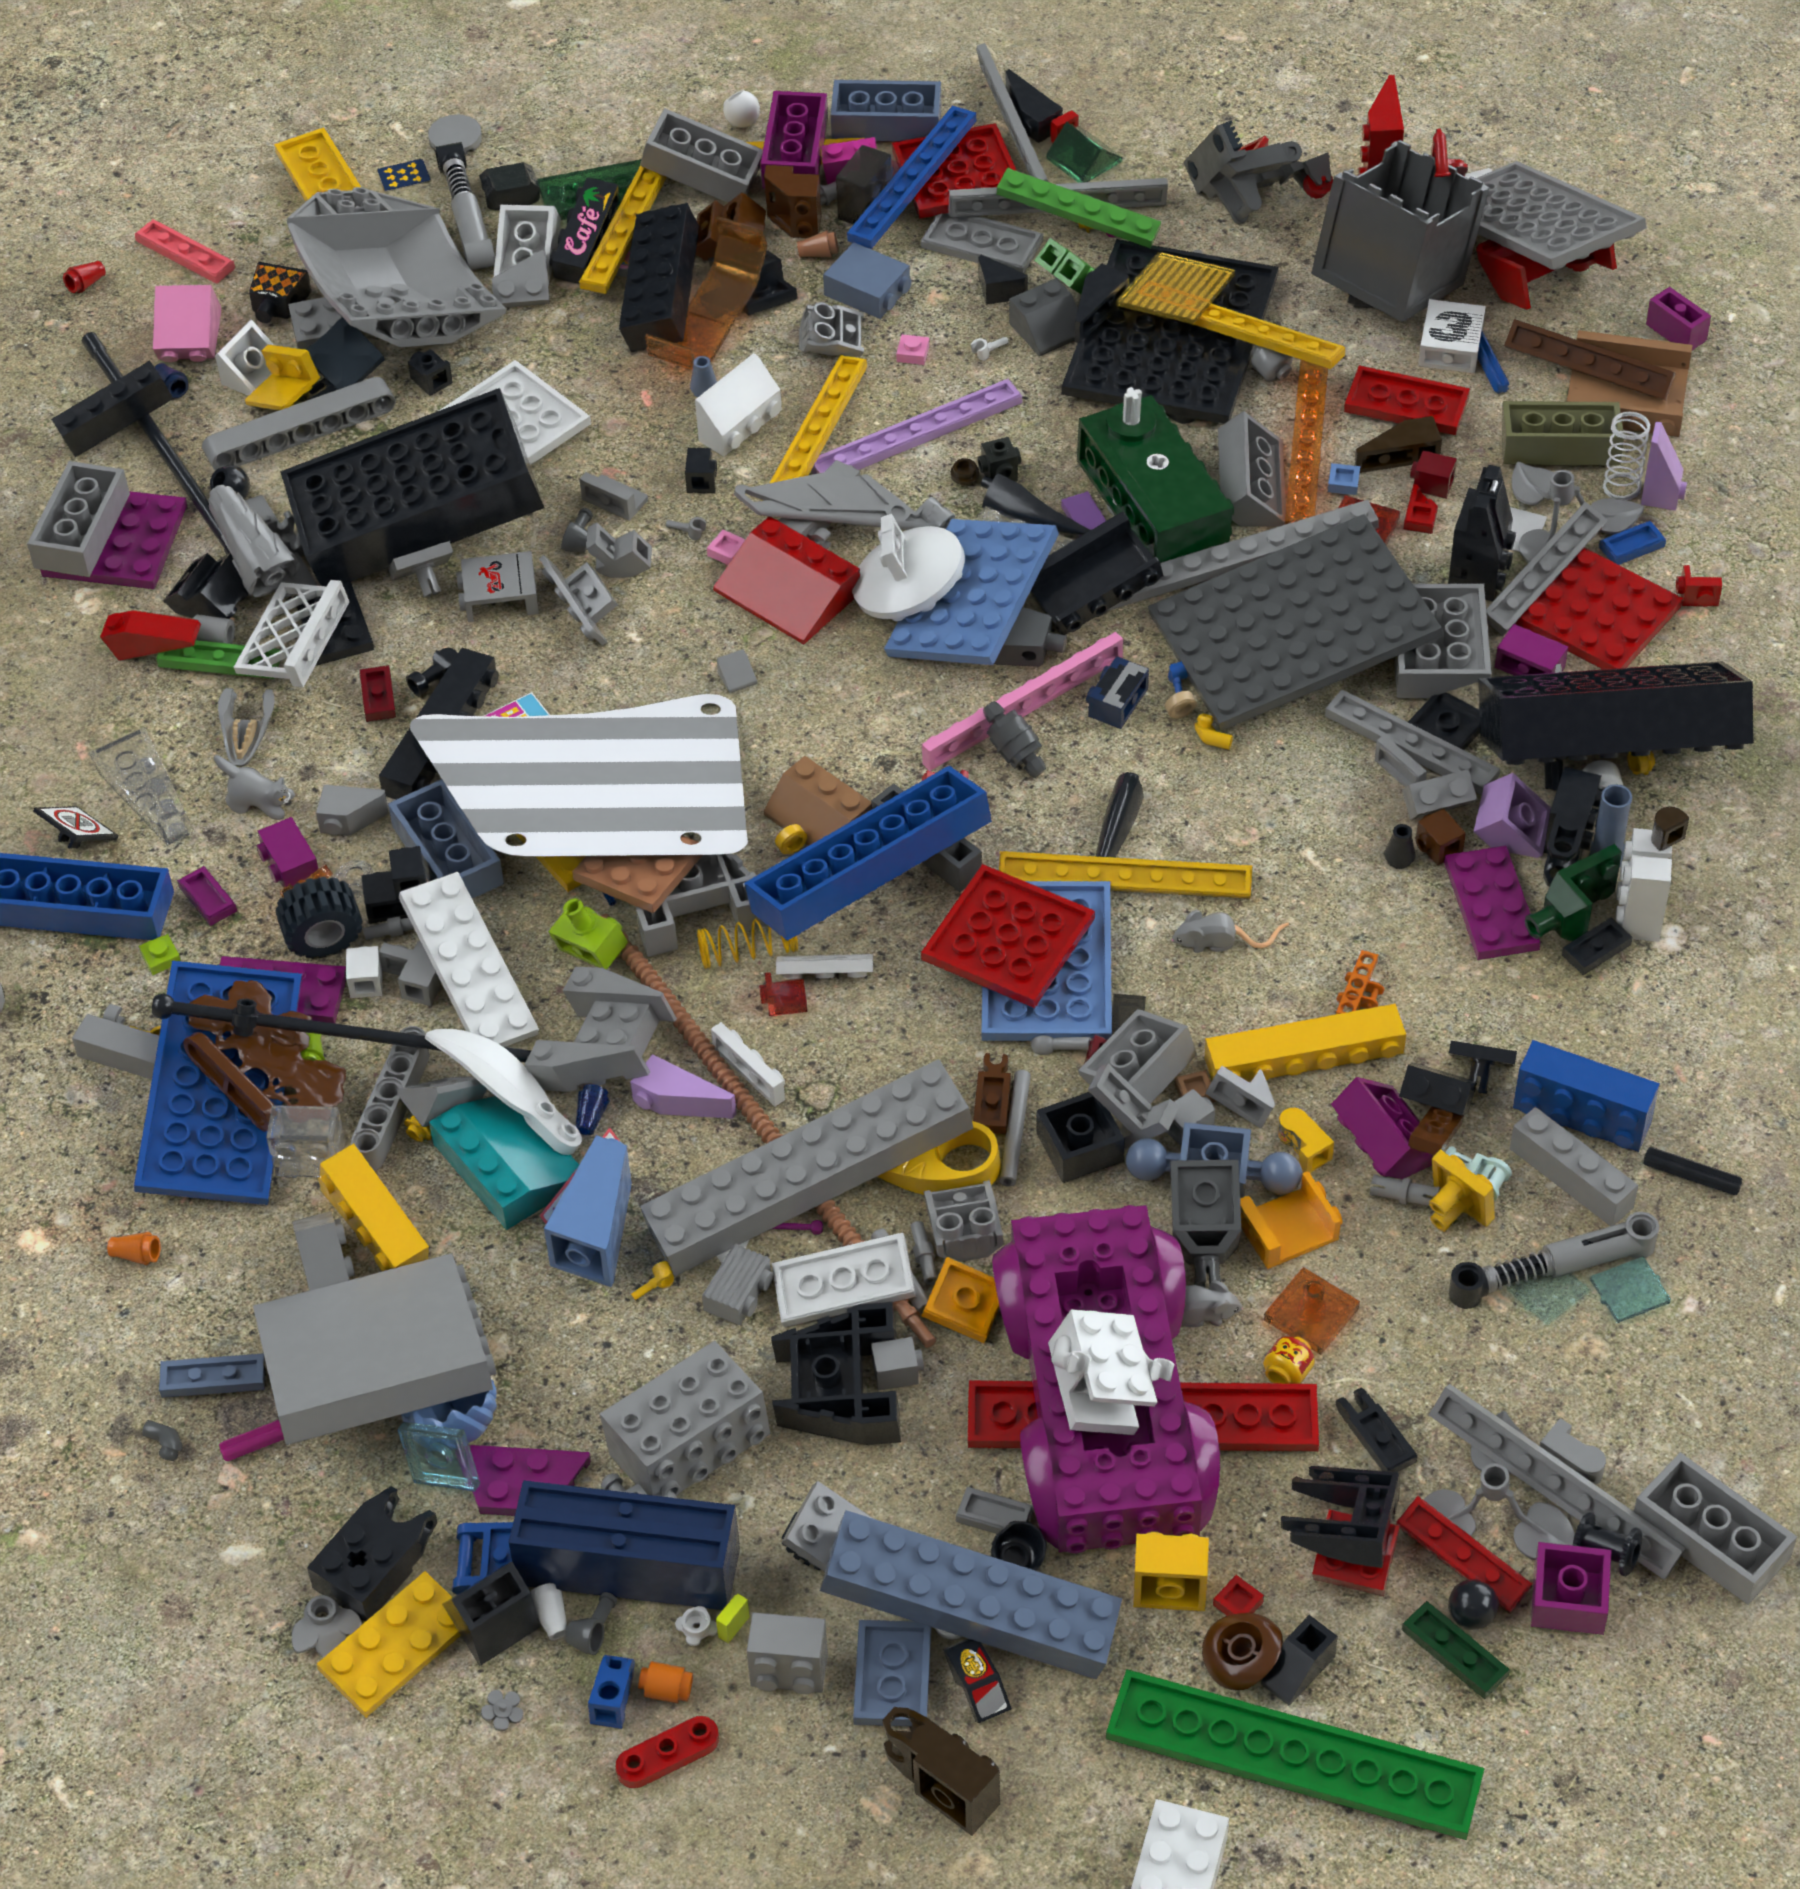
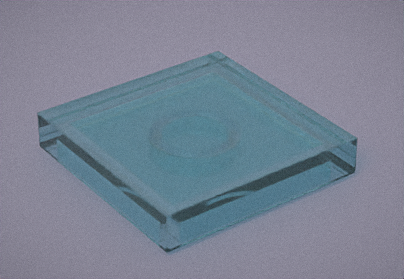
M402 1422L397 1431L414 1483L476 1491L480 1481L464 1430Z

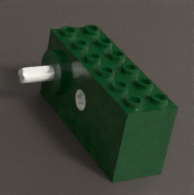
M1130 387L1127 388V392L1124 394L1123 403L1079 418L1077 462L1110 507L1113 514L1117 515L1122 511L1125 513L1130 521L1131 529L1153 558L1157 557L1160 563L1230 542V536H1232L1231 521L1232 515H1234V506L1231 500L1225 498L1220 491L1218 482L1210 477L1203 461L1197 459L1190 443L1184 441L1177 425L1171 423L1166 416L1164 407L1159 405L1152 395L1141 398V390H1134Z

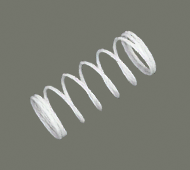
M1629 411L1622 412L1612 419L1611 430L1613 434L1610 436L1611 446L1608 448L1610 457L1606 462L1608 469L1605 471L1604 476L1606 479L1603 483L1604 492L1609 497L1620 500H1631L1640 493L1641 477L1643 476V465L1645 463L1644 455L1647 450L1646 442L1648 441L1650 430L1649 420L1644 415ZM1624 416L1638 417L1646 423L1647 429L1635 420L1618 419ZM1621 421H1630L1640 425L1644 432L1638 435L1630 431H1618L1615 425ZM1616 435L1628 440L1640 439L1643 443L1636 447L1629 443L1614 444L1612 439ZM1617 445H1628L1634 448L1623 449L1617 447ZM1615 447L1622 451L1638 450L1641 455L1636 459L1625 454L1612 456L1611 449ZM1624 456L1631 458L1632 460L1622 461L1614 457ZM1611 459L1621 463L1636 461L1639 468L1632 470L1624 466L1610 467L1609 461ZM1624 468L1630 470L1631 472H1618L1614 471L1613 469ZM1610 470L1614 472L1613 474L1607 476ZM1614 477H1627L1632 479L1633 482L1617 484L1610 481V479ZM1609 482L1616 486H1629L1636 483L1638 488L1629 495L1617 496L1607 489L1606 483Z

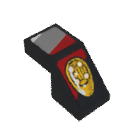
M966 1639L943 1649L955 1683L963 1687L975 1722H984L1012 1709L1000 1675L981 1642Z

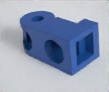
M610 1655L603 1656L588 1701L590 1724L622 1729L625 1720V1709L630 1694L629 1690L634 1676V1659Z

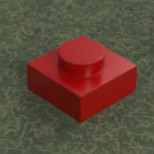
M1073 110L1051 121V143L1056 147L1078 137L1079 115Z
M1235 1575L1213 1598V1606L1226 1616L1238 1613H1254L1264 1602V1595L1238 1575Z

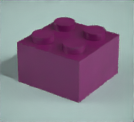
M1538 1542L1534 1562L1531 1627L1604 1635L1609 1610L1611 1550Z

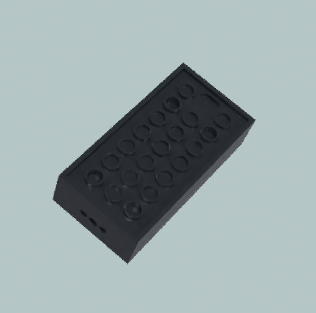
M500 388L280 471L305 557L320 585L327 587L330 580H337L342 583L352 582L390 567L395 558L448 541L451 544L545 508L517 425Z
M1723 661L1478 678L1480 739L1502 761H1506L1508 765L1524 764L1525 759H1537V762L1544 763L1545 789H1558L1563 773V759L1567 758L1573 761L1588 759V755L1600 754V758H1617L1619 753L1631 752L1632 756L1650 755L1652 750H1662L1664 754L1681 753V748H1693V751L1708 752L1713 750V746L1724 745L1725 749L1738 750L1743 749L1744 744L1754 743L1753 681Z

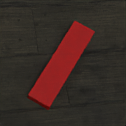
M1419 1496L1414 1499L1396 1521V1525H1399L1403 1532L1465 1580L1478 1579L1489 1584L1496 1592L1499 1606L1509 1614L1512 1613L1532 1588L1530 1581Z

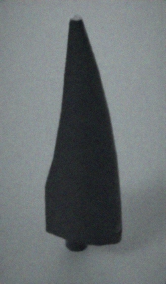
M997 473L994 479L984 476L981 481V486L988 489L982 504V508L1020 523L1056 525L1058 532L1084 535L1090 531V529L1055 511L1031 494L1021 484Z
M1126 772L1119 775L1116 779L1102 823L1096 857L1115 858L1136 820L1144 798L1143 788L1136 773Z

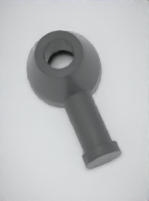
M580 509L575 522L569 523L562 539V550L568 552L587 551V531L584 528L593 517L589 509Z
M603 1592L599 1597V1603L591 1618L574 1620L568 1624L565 1635L566 1642L580 1652L596 1655L603 1643L604 1623L611 1609L616 1606L617 1598L611 1593Z

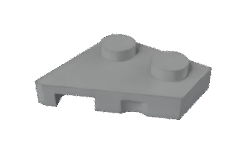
M540 250L492 278L493 296L505 308L550 304L545 250Z

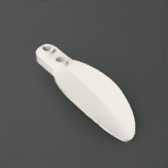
M435 1029L426 1033L425 1039L463 1066L502 1102L524 1115L526 1123L555 1151L564 1155H571L577 1150L582 1142L578 1128L556 1110L534 1076L507 1049L486 1037L464 1030Z

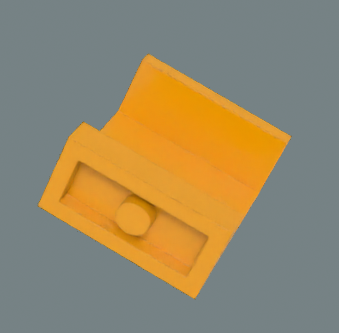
M1309 1171L1302 1173L1301 1189L1257 1207L1249 1195L1240 1198L1241 1228L1267 1269L1339 1240L1340 1225L1343 1223L1342 1216L1336 1206L1330 1205L1326 1199L1323 1185L1319 1181L1315 1182Z

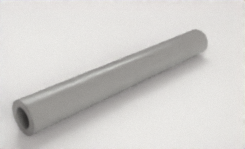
M1018 1070L1014 1074L999 1182L1004 1186H1014L1016 1184L1031 1074L1026 1070Z

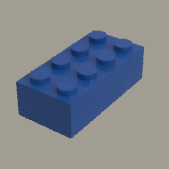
M1532 1040L1519 1068L1513 1108L1528 1114L1536 1107L1560 1126H1566L1583 1132L1587 1136L1597 1137L1612 1142L1621 1148H1629L1639 1152L1652 1123L1660 1083Z

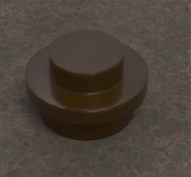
M959 459L951 468V479L960 485L972 484L979 478V468L971 459Z

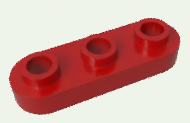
M696 1716L625 1750L616 1760L615 1767L618 1780L628 1788H640L712 1753L719 1743V1732L716 1723L706 1716ZM700 1729L706 1731V1733L701 1736H697L694 1734L695 1731ZM667 1745L673 1747V1749L669 1752H663L661 1750L662 1747ZM631 1762L640 1763L636 1768L628 1767Z

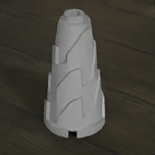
M219 485L213 488L209 493V509L223 533L221 537L233 557L232 562L250 596L253 594L254 597H261L275 592L281 582L285 583L282 578L287 574L292 580L300 570L301 564L296 555L292 554L278 534L271 531L258 513L255 514L239 492L236 494L232 487Z

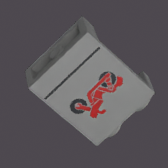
M531 551L461 559L462 571L456 572L458 590L463 589L464 593H458L460 611H466L468 622H474L472 605L525 599L527 615L539 614Z

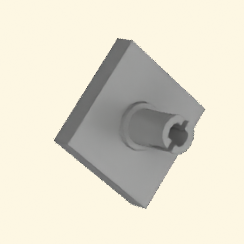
M450 541L393 559L388 569L392 581L416 573L424 598L430 597L432 593L433 595L440 593L441 588H439L433 567L448 563L453 554Z

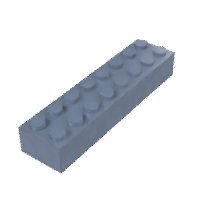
M845 1510L838 1526L820 1587L821 1592L1093 1679L1098 1678L1107 1663L1122 1598Z

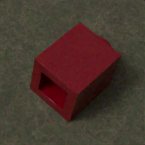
M1423 451L1419 462L1414 461L1412 464L1410 478L1414 479V484L1421 488L1422 493L1447 499L1455 479L1457 458Z

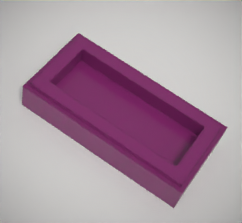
M205 866L177 880L180 890L210 926L237 912L236 904Z

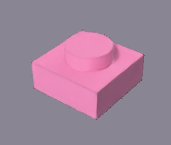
M902 334L896 353L897 362L924 365L929 349V337Z
M722 530L707 547V556L728 565L745 539Z

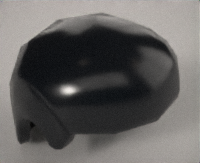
M1010 1522L996 1534L991 1543V1557L1037 1571L1045 1559L1046 1539L1042 1531L1030 1522Z

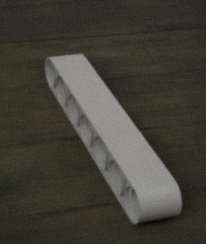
M372 377L212 434L203 441L202 449L214 470L226 465L239 467L384 415L394 408L396 399L384 379Z

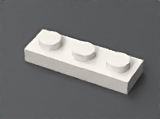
M873 954L777 956L776 974H783L784 979L803 978V974L815 973L816 978H833L835 973H847L848 977L859 978L867 976V972H873Z
M722 1022L711 1028L712 1044L715 1046V1050L774 1107L785 1100V1080L781 1073L776 1069L768 1067L764 1063L762 1056L755 1049L750 1050L735 1030L730 1031Z

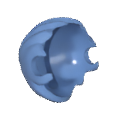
M491 1379L493 1390L401 1414L402 1420L407 1430L426 1446L436 1449H451L466 1445L479 1438L493 1420V1413L497 1408L495 1400L497 1390L494 1381Z

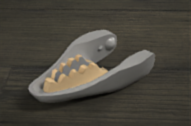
M233 688L224 689L219 698L218 712L225 749L230 763L235 766H245L250 762L268 729L274 709V693L272 689H266L262 695L263 717L260 721L252 719L234 720L233 710L237 694Z

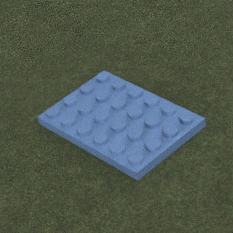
M951 519L946 530L952 532L963 547L965 554L963 575L950 591L936 602L932 610L928 612L920 611L898 621L884 648L887 656L994 665L1059 535L1056 525Z
M1025 881L1095 910V919L1035 1008L982 986V1041H1031L1033 1038L1041 1035L1053 1038L1091 1037V1039L1097 1035L1108 1040L1112 1036L1110 881Z

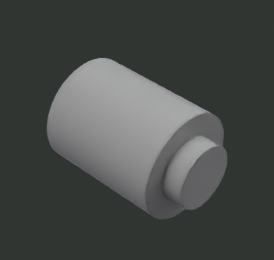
M195 615L193 619L199 620L201 623L196 640L233 643L235 624L232 619Z

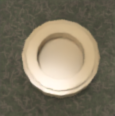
M1181 691L1172 695L1166 701L1165 709L1171 718L1180 719L1193 712L1197 702L1191 692Z

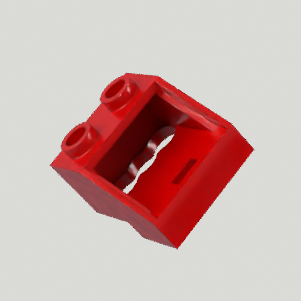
M1329 1509L1326 1520L1351 1522L1352 1514ZM1390 1524L1387 1551L1382 1568L1352 1564L1317 1553L1312 1572L1313 1580L1384 1597L1399 1534V1525Z

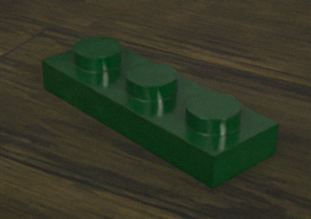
M1428 1601L1421 1605L1402 1625L1404 1633L1483 1699H1486L1509 1676L1510 1669Z

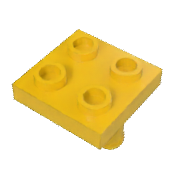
M1440 1149L1432 1158L1434 1187H1441V1190L1429 1201L1431 1209L1435 1212L1430 1217L1432 1224L1440 1231L1445 1232L1464 1212L1487 1227L1495 1219L1492 1183L1482 1174L1475 1175L1468 1170L1464 1162L1457 1156H1449Z

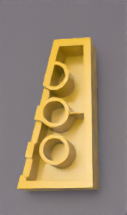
M354 1143L320 1163V1177L318 1178L320 1191L353 1229L363 1246H367L372 1252L375 1262L381 1271L428 1260V1244Z

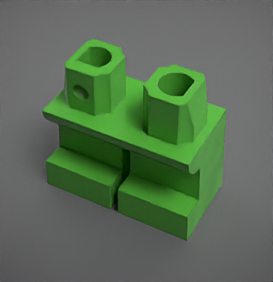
M1049 238L1034 260L1080 294H1082L1087 274L1095 270L1052 238Z

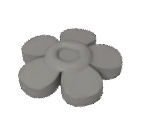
M493 1690L488 1694L487 1700L490 1705L482 1707L481 1715L485 1721H492L494 1719L493 1726L496 1730L505 1731L508 1729L509 1721L519 1723L522 1720L523 1710L516 1707L520 1702V1697L516 1692L509 1691L504 1699L502 1692L499 1690Z

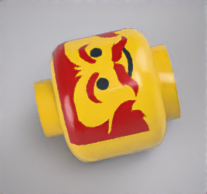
M1284 1336L1277 1339L1265 1356L1263 1364L1266 1370V1377L1271 1383L1301 1384L1313 1368L1315 1359L1311 1347L1306 1340L1300 1337Z

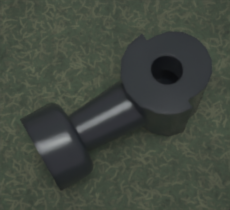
M453 648L436 650L431 667L422 674L414 671L406 676V682L410 690L418 697L425 694L429 690L428 684L442 679L457 656V651Z

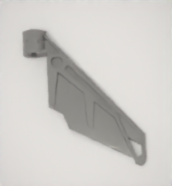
M828 471L754 487L741 484L737 485L734 490V495L757 515L881 527V517L892 514L901 530L925 526L946 529L951 519H955V514L946 507H943L934 497L927 499L914 511L868 474L848 478ZM745 493L764 501L753 502Z

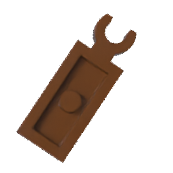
M986 1053L983 1058L984 1071H978L973 1121L985 1125L993 1133L1006 1134L1011 1086V1073H1006L1008 1071V1056L1003 1054L1002 1062L993 1064L990 1062V1053Z

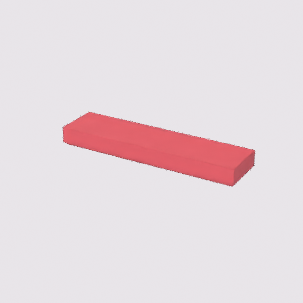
M154 219L135 233V239L138 243L216 284L235 269L234 261Z

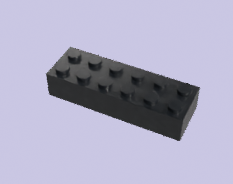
M688 203L671 205L666 208L636 214L619 330L631 352L684 341L699 234V225Z

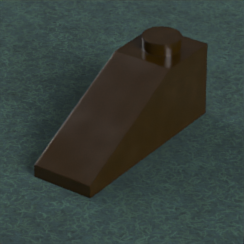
M1433 416L1404 420L1360 446L1355 452L1354 466H1360V473L1412 465L1414 461L1419 462L1423 451L1441 454L1442 438Z

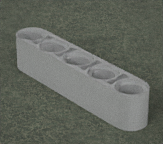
M409 1026L400 1030L401 1033L425 1036V1032L417 1026ZM393 1045L351 1138V1145L353 1143L356 1145L374 1171L379 1169L385 1162L408 1109L398 1096L397 1089L419 1084L429 1061V1049Z

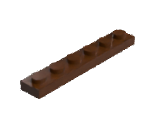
M1516 319L1513 320L1504 344L1508 349L1664 401L1668 397L1676 373Z

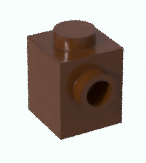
M1443 808L1433 814L1425 815L1418 821L1415 841L1420 851L1426 852L1439 866L1444 863L1445 855L1464 851L1466 832Z

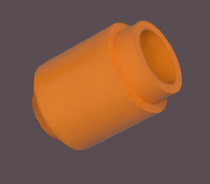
M651 1661L649 1668L642 1667L638 1689L644 1690L645 1698L676 1704L679 1703V1700L688 1702L693 1683V1673L685 1671V1667Z

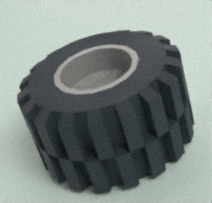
M325 876L318 879H307L306 882L293 885L294 888L283 893L284 897L280 898L277 902L276 915L285 944L291 952H295V955L300 957L305 955L306 958L313 959L314 957L323 958L330 954H337L341 949L348 948L351 942L356 941L359 937L358 933H361L363 928L362 917L353 891L346 882L339 881L338 878L331 877L327 879Z

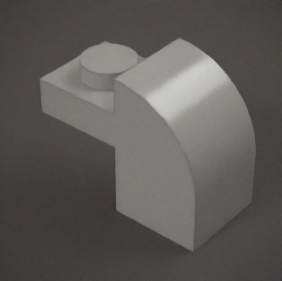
M597 522L588 527L586 549L592 556L596 557L595 570L600 574L611 578H625L636 576L651 568L652 546L635 530L615 539Z
M421 941L417 942L413 950L402 945H392L384 942L379 950L382 971L399 976L398 983L401 998L432 1006L440 990L441 981Z

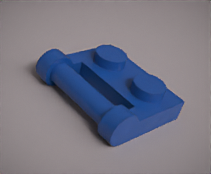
M513 1522L462 1523L457 1526L456 1538L460 1542L457 1577L453 1579L452 1592L454 1594H459L501 1566L512 1562L509 1538ZM477 1539H483L480 1576H471L473 1544Z

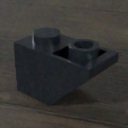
M1308 1615L1286 1638L1276 1664L1261 1680V1685L1290 1706L1335 1658L1338 1636L1311 1615Z

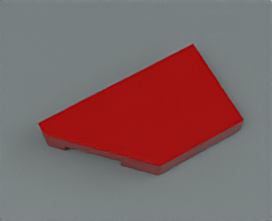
M1413 484L1403 529L1432 534L1438 506L1432 499H1427L1421 492V488L1416 484Z

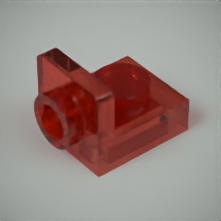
M771 972L764 973L765 984L759 985L761 1004H768L769 1016L808 1012L804 979L772 982Z

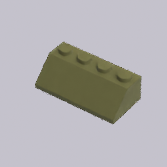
M1503 401V464L1516 465L1519 461L1524 464L1544 466H1607L1606 462L1610 457L1608 448L1611 446L1609 440L1613 434L1611 430L1612 419L1621 413L1619 402ZM1622 421L1615 425L1618 431H1623ZM1616 435L1612 439L1614 444L1624 443V439ZM1613 447L1611 454L1612 456L1622 454V450ZM1622 456L1614 457V458H1616V459H1618V460H1621ZM1611 459L1609 465H1621V462Z

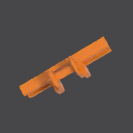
M1361 950L1353 972H1348L1345 976V981L1348 982L1345 991L1337 995L1336 1000L1339 1002L1336 1014L1347 1013L1343 1011L1345 1005L1353 1008L1352 1011L1360 1010L1361 1007L1367 1009L1378 1007L1377 995L1383 994L1385 989L1381 984L1370 981L1378 962V954ZM1369 957L1373 961L1371 964H1364V958ZM1360 969L1368 972L1366 976L1358 973ZM1352 982H1354V985H1355L1356 987H1360V988H1354V987L1351 985ZM1364 991L1371 993L1370 997L1363 996Z

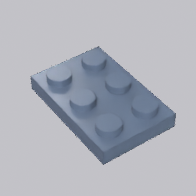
M859 1620L853 1713L854 1725L883 1726L882 1720L894 1707L909 1708L927 1717L931 1649L930 1626L915 1621ZM898 1717L892 1721L891 1726H912V1723L906 1717Z

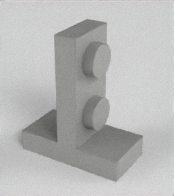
M1109 1063L1099 1067L1088 1088V1091L1123 1124L1120 1131L1125 1138L1124 1150L1140 1139L1153 1138L1168 1131L1179 1109L1171 1099L1152 1106Z

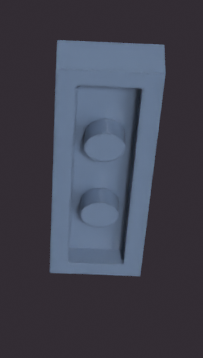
M264 1353L160 1361L159 1392L161 1398L265 1390L266 1361Z

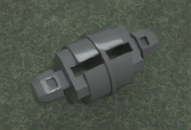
M991 702L983 709L987 721L993 723L987 731L990 737L989 740L997 749V753L1001 754L1008 764L1010 763L1014 769L1024 764V769L1027 773L1036 778L1045 771L1046 766L1040 755L1036 756L1042 745L1032 730V726L1028 725L1024 718L1018 715L1015 710L1005 715V710L999 703Z

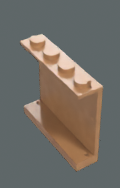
M1578 330L1577 340L1673 371L1676 373L1668 397L1664 401L1572 370L1566 402H1619L1621 413L1637 412L1649 420V433L1653 434L1655 422H1661L1668 436L1679 437L1693 345ZM1621 417L1622 419L1635 420L1647 429L1646 423L1638 417ZM1622 421L1623 430L1644 432L1640 425L1630 421Z

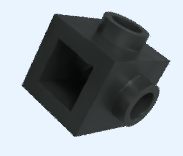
M1009 437L981 443V456L977 457L980 472L992 479L998 473L1013 481H1018V464H1021V455L1018 447H1013Z

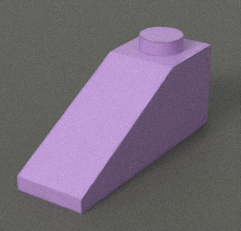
M1655 422L1641 505L1676 511L1678 499L1684 500L1687 482L1682 481L1684 469L1662 423Z
M653 1054L646 1062L650 1070L649 1075L631 1080L633 1101L643 1109H650L663 1115L734 1118L736 1115L734 1094Z

